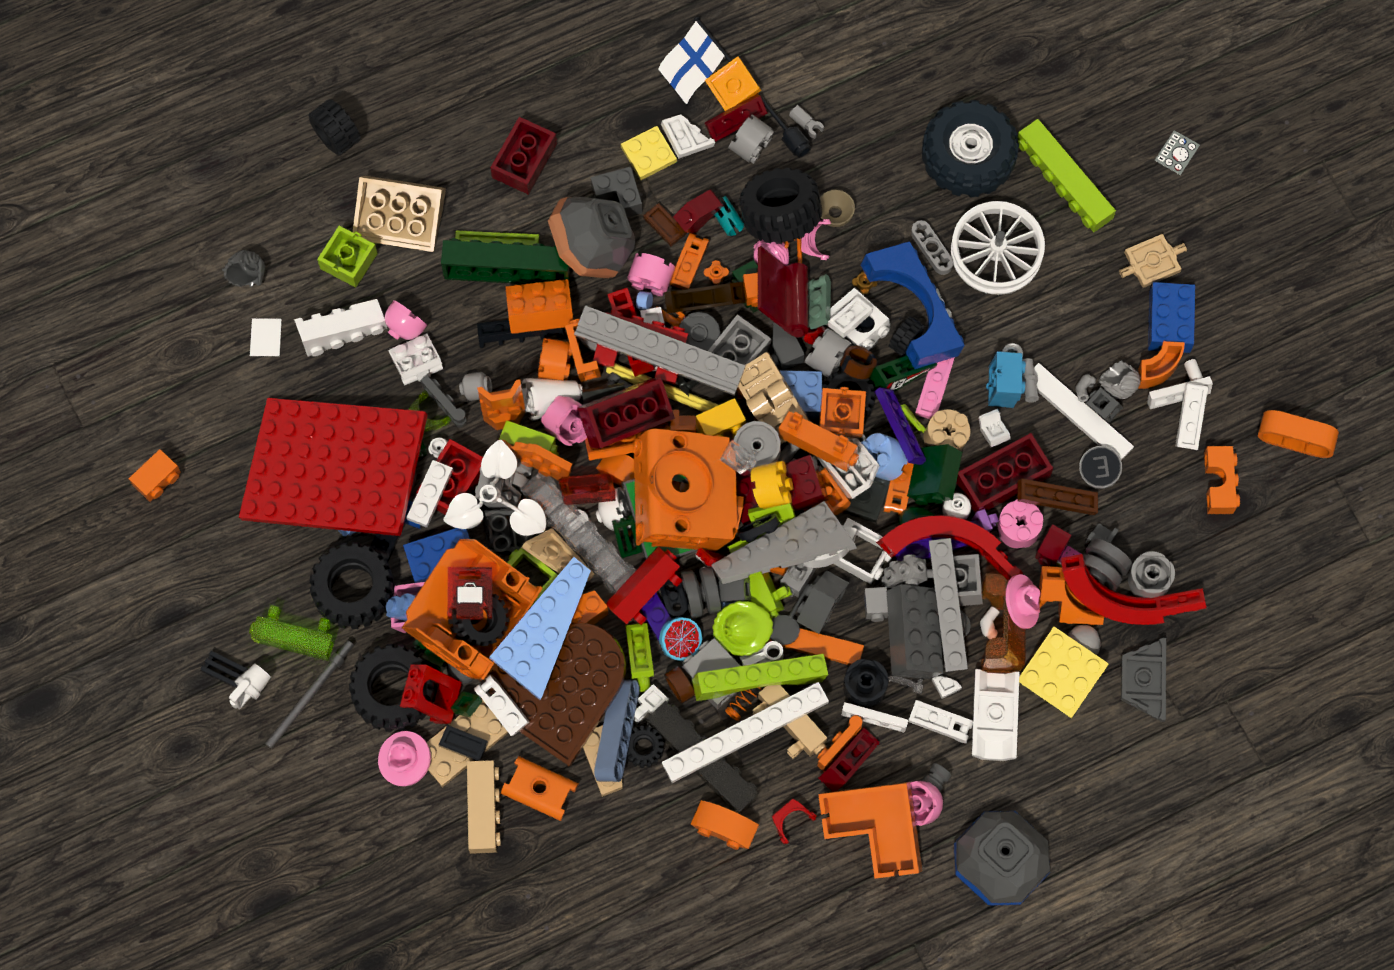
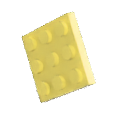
M1053 627L1019 676V682L1072 718L1109 663L1056 627Z

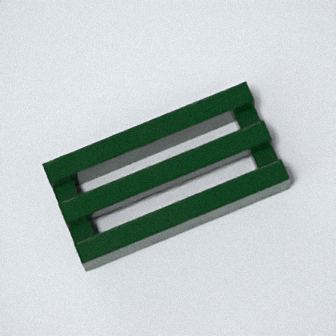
M632 515L628 516L629 519L627 520L621 518L620 522L612 521L621 559L642 552L641 546L636 545V525ZM628 525L631 526L636 549L633 550L627 530ZM618 528H622L628 550L626 552H624Z

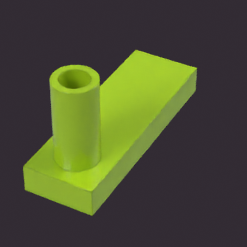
M647 623L642 625H625L632 679L636 678L639 684V691L645 692L651 687L650 677L654 676Z

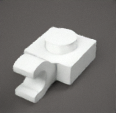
M654 684L638 698V702L641 705L636 709L634 721L637 724L648 712L654 716L669 701Z

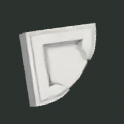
M943 676L932 678L942 699L962 689L961 685L951 678Z

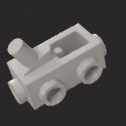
M905 555L903 557L904 561H892L889 563V567L884 569L882 583L887 587V590L901 584L918 586V584L927 581V578H934L933 569H926L925 559L917 558L916 555Z

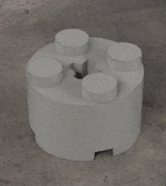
M752 114L736 133L737 140L735 142L731 141L728 148L748 163L754 164L760 156L762 146L766 148L771 142L774 131L770 126Z
M827 328L822 337L818 336L812 346L815 350L813 353H809L805 363L816 371L822 372L824 376L832 378V375L839 370L840 360L845 350L852 346V343Z
M1146 552L1140 555L1134 561L1128 573V584L1133 595L1141 598H1154L1165 595L1175 578L1174 566L1171 561L1159 552Z

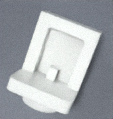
M998 409L979 416L980 430L991 447L1011 440L1010 433L1001 421Z

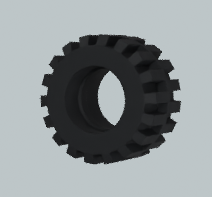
M332 99L326 100L308 114L311 126L318 137L333 153L339 156L361 140L359 131L351 117Z
M841 370L839 375L835 372L832 378L829 377L826 380L823 388L840 389V387H847L849 390L866 391L864 422L867 421V416L870 417L872 414L875 392H873V384H869V378L856 379Z
M483 591L482 604H458L454 601L452 603L454 609L449 610L452 619H448L449 624H453V627L450 628L452 633H457L455 637L458 640H463L472 646H489V644L496 643V639H501L504 636L501 632L507 631L508 628L505 626V623L509 622V617H506V613H509L508 608H503L505 602L498 600L499 596L491 594L492 592ZM478 605L483 607L487 615V622L480 631L475 630L471 624V613Z

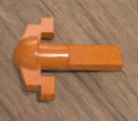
M662 310L663 319L672 325L670 329L673 326L679 327L682 320H684L685 315L682 312H676L679 316L675 318Z

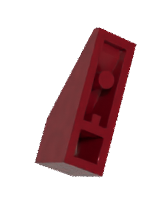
M863 728L818 779L832 792L838 791L852 777L880 742Z

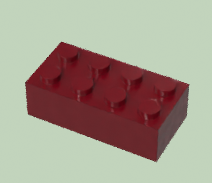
M662 378L648 379L577 407L590 448H603L675 419Z
M1032 433L959 471L956 483L962 493L970 500L971 507L976 514L977 511L983 509L988 511L1017 495L1018 481L1020 479L1041 482L1051 477L1053 467Z
M811 455L785 464L786 476L791 478L793 483V490L790 491L794 512L829 500L817 461ZM751 476L736 482V495L744 497L740 518L743 525L751 522L748 509L759 507L753 493V489L756 488L755 481L751 482Z

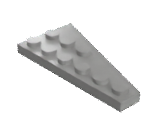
M825 501L779 526L774 532L761 536L713 563L711 566L721 583L726 584L748 578L753 573L762 571V574L770 572V569L779 566L786 568L815 560L817 556L829 553V556L838 554L837 551L849 548L850 551L857 548L849 534Z

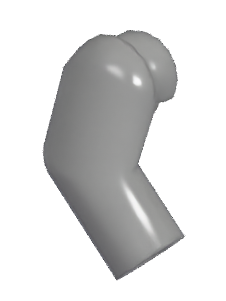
M1090 374L1083 375L1075 387L1080 402L1088 400L1087 387L1092 388L1094 387L1093 384L1096 383L1095 377L1090 376Z

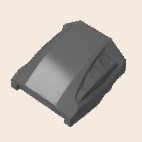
M511 508L483 510L485 538L488 549L493 553L519 550L526 541L532 539V535H520L511 528L510 516L515 512Z

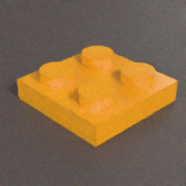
M739 57L733 59L705 80L725 111L761 91Z

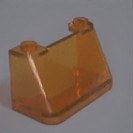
M986 573L981 587L982 599L986 598L990 601L992 607L1003 610V638H992L988 641L985 648V658L981 660V670L997 673L1019 672L1025 665V629L1018 627L1010 617L1006 604V588L1009 580L1000 574Z

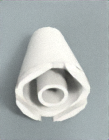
M526 378L522 381V384L526 383V388L522 389L525 411L531 413L532 417H529L531 421L542 418L557 396L571 397L578 402L580 397H582V386L575 380Z

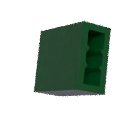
M949 444L921 448L926 462L922 465H913L907 496L915 500V503L919 505H928V503L933 502L941 504L943 501L953 500L962 451Z

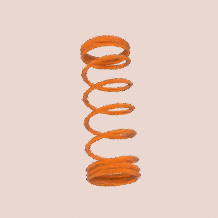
M750 689L744 690L757 698ZM742 691L741 694L743 697H735V700L738 704L730 703V707H727V709H725L726 713L737 721H739L741 716L735 710H733L731 704H734L742 708L744 711H746V709H744L737 701V697L747 701L749 704H752L743 695Z

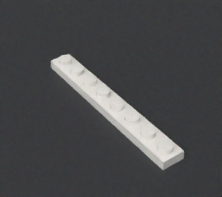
M817 682L663 761L662 765L669 779L674 783L828 704L829 700L821 685Z

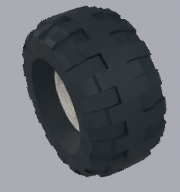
M963 100L954 102L952 106L943 107L937 112L936 116L927 125L922 143V160L925 164L926 172L929 177L935 179L936 185L943 190L948 189L952 191V194L957 196L965 194L969 195V197H979L981 193L989 194L995 191L998 186L1003 185L1009 179L1015 167L1019 144L1016 129L1010 124V119L1005 113L998 112L996 110L997 107L989 103L987 105L980 104L978 100H970L967 103H964Z

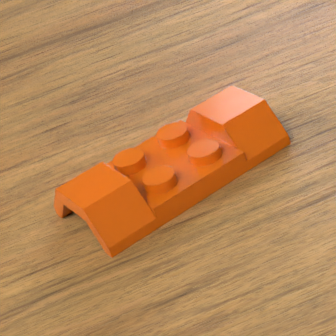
M516 380L511 389L492 393L487 392L482 387H477L482 415L486 423L495 430L503 429L506 421L519 425L526 413L520 380Z

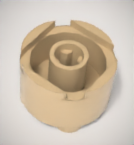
M937 411L925 428L923 435L926 447L949 444L961 451L970 437V425L967 417L957 411Z

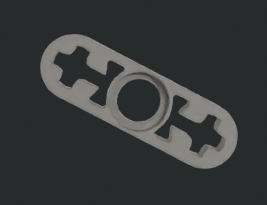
M916 221L911 230L912 238L938 274L946 275L950 273L953 267L952 257L926 221ZM918 228L921 230L925 229L924 236L921 232L917 233ZM929 243H934L938 246V250L930 252L926 246ZM940 259L943 263L948 262L946 268L944 266H939Z

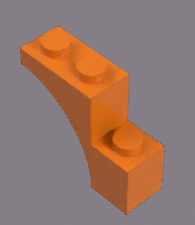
M1042 566L1039 584L1040 600L1048 602L1059 601L1058 613L1060 623L1103 625L1104 617L1082 604L1069 589L1065 582L1062 567Z

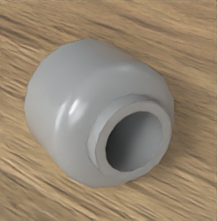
M483 372L466 374L459 384L461 395H465L469 401L480 400L477 387H482L489 393L492 392L491 379Z

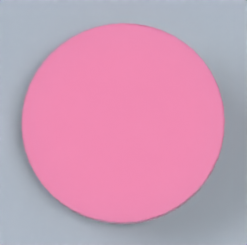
M1022 574L1014 575L1010 578L1006 588V604L1013 622L1022 629H1029L1036 624L1039 617V597L1041 592L1027 576Z
M401 731L391 735L383 743L378 756L381 774L388 782L397 786H410L420 781L427 773L431 763L429 745L423 737L410 731Z

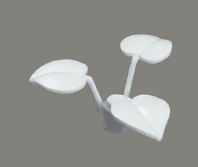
M498 440L490 446L482 459L481 469L484 476L488 478L495 477L493 482H490V485H485L481 488L479 504L474 495L461 493L452 500L443 520L455 528H475L484 518V514L480 509L484 501L491 504L500 502L515 511L510 516V525L516 533L524 536L543 533L546 529V516L542 507L537 502L531 499H523L517 508L500 498L501 492L495 487V484L499 481V477L508 479L516 472L517 458L504 441Z

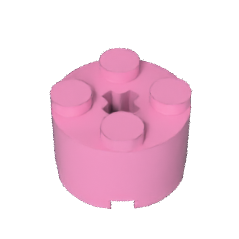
M636 253L627 279L632 283L631 287L643 291L644 288L651 290L652 294L663 296L664 292L668 290L675 266L671 263L669 266L665 265V260L660 257L642 253L640 257Z
M557 396L542 416L541 422L545 430L568 446H572L576 442H583L587 436L577 409L582 404L571 397Z
M1018 499L1010 502L1000 514L998 522L1000 539L1012 548L1030 547L1039 537L1043 526V515L1034 504L1018 502Z

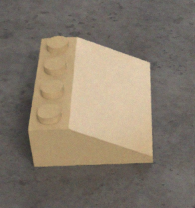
M365 175L359 177L353 233L356 231L362 235V238L373 243L434 252L446 188Z

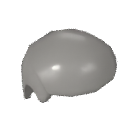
M1077 625L1069 631L1068 636L1095 655L1099 653L1101 641L1098 632L1093 627Z

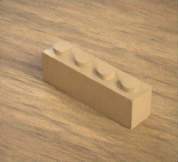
M494 760L467 761L468 847L470 854L496 853L497 846H501L500 832L496 833V824H500V810L496 811V802H500V791L495 789V780H499V767H495Z

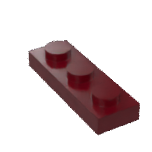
M756 94L706 121L705 125L710 137L716 142L740 129L752 114L760 118L766 115L767 111L761 96Z

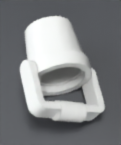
M254 663L244 674L235 680L238 687L229 696L230 704L233 708L241 709L251 697L256 700L270 680V675Z

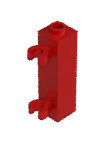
M658 546L606 602L607 607L624 623L628 624L634 618L642 625L647 618L640 612L641 608L669 579L676 587L683 581L675 573L680 567L675 562L677 557L670 550L667 549L664 552Z

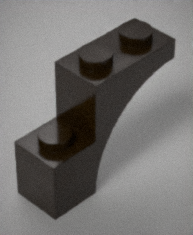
M743 282L664 292L667 313L746 303Z

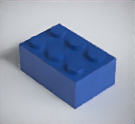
M1153 282L1149 291L1148 350L1160 351L1163 341L1184 342L1183 353H1190L1194 345L1195 285Z
M455 528L403 545L415 583L426 582L445 551L454 548L459 539H470L467 529Z

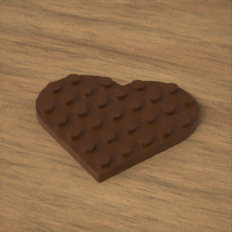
M579 623L570 625L541 700L495 663L484 680L479 679V682L482 685L486 678L492 674L530 721L519 732L568 766H571L619 693L625 679L626 661L620 644L612 634L599 626ZM491 688L487 692L492 696L496 691Z

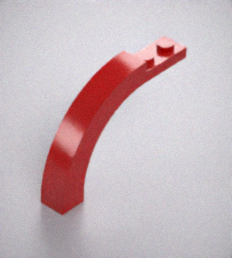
M927 516L917 518L899 525L876 542L892 558L913 542L927 538H951L978 551L1008 582L1014 575H1023V572L1017 566H1012L1007 561L1008 557L1005 553L996 549L1001 542L994 535L972 522L956 517Z
M1083 554L1061 558L1064 578L1076 598L1090 610L1108 619L1128 624L1152 625L1164 623L1163 616L1206 609L1203 588L1154 598L1126 596L1116 593L1099 583L1089 572Z

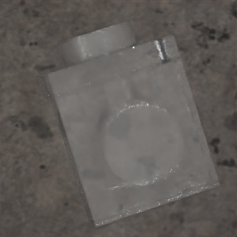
M732 440L729 442L720 460L742 474L746 470L750 471L757 462L755 457L758 451L754 449L749 452Z

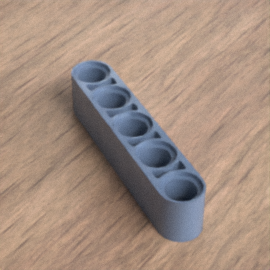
M624 679L619 693L605 713L594 769L595 778L599 782H619L623 777L639 696V684L635 679Z

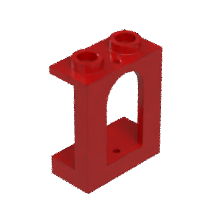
M411 665L400 707L416 709L430 716V721L435 724H451L454 714L451 707L458 699L462 682L428 665ZM427 680H432L439 684L434 704L427 701L423 696V686Z

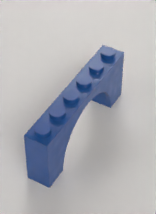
M906 242L866 254L861 267L869 282L890 281L900 284L911 290L926 309L928 316L927 332L916 340L911 341L906 350V354L914 369L959 356L965 346L963 338L958 334L953 319L949 317L944 302L940 300L935 285L931 283L927 270L921 264L918 252L911 243Z

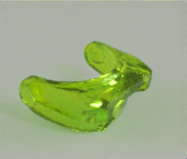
M422 392L408 410L420 411L419 404L428 397V394ZM449 416L441 420H430L427 418L424 432L437 430L444 425L447 426L451 419Z

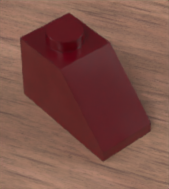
M708 190L687 202L673 218L685 232L696 234L724 204L712 190Z
M1052 524L1035 556L1042 566L1055 567L1067 548L1071 534Z

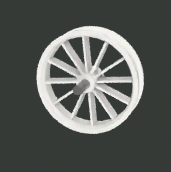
M1003 201L982 203L967 211L957 223L951 243V257L958 275L974 289L997 295L1015 292L1030 283L1040 268L1045 250L1043 232L1036 219L1020 206ZM999 214L996 236H994L984 215ZM1002 214L1017 219L1006 234L1001 231ZM980 217L989 238L969 225V223ZM1020 222L1030 230L1028 233L1007 241V238ZM965 229L984 243L959 240V237ZM1031 237H1034L1036 248L1011 246ZM958 247L981 249L983 251L961 259ZM1012 253L1036 255V259L1031 267ZM986 255L988 256L975 274L965 266L969 262ZM1006 258L1027 272L1016 279ZM990 260L995 261L993 282L978 277ZM998 261L1002 262L1011 281L996 282Z

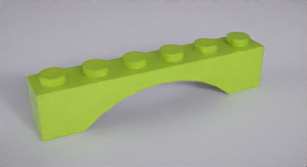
M824 654L699 672L692 679L696 701H701L765 686L785 684L806 685L823 682L828 676Z

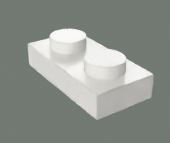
M856 297L828 321V327L842 338H845L872 314L873 308L859 297Z

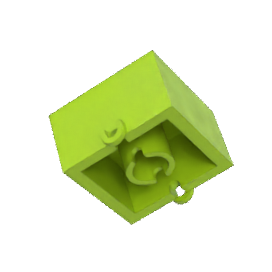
M338 226L317 260L321 270L356 288L378 253L375 244L362 238L360 233L356 231L353 233Z

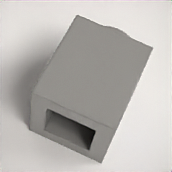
M887 587L865 588L866 619L880 622L884 618H888Z

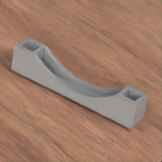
M951 538L929 541L945 669L946 672L968 669Z

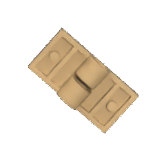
M768 352L746 365L738 387L745 397L750 411L758 421L771 425L777 433L779 426L789 411L792 413L797 412L809 421ZM780 438L781 444L786 442L785 440Z

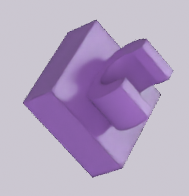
M985 509L977 511L972 518L976 525L988 532H991L992 527L996 526L995 523L999 522L996 514L987 516Z

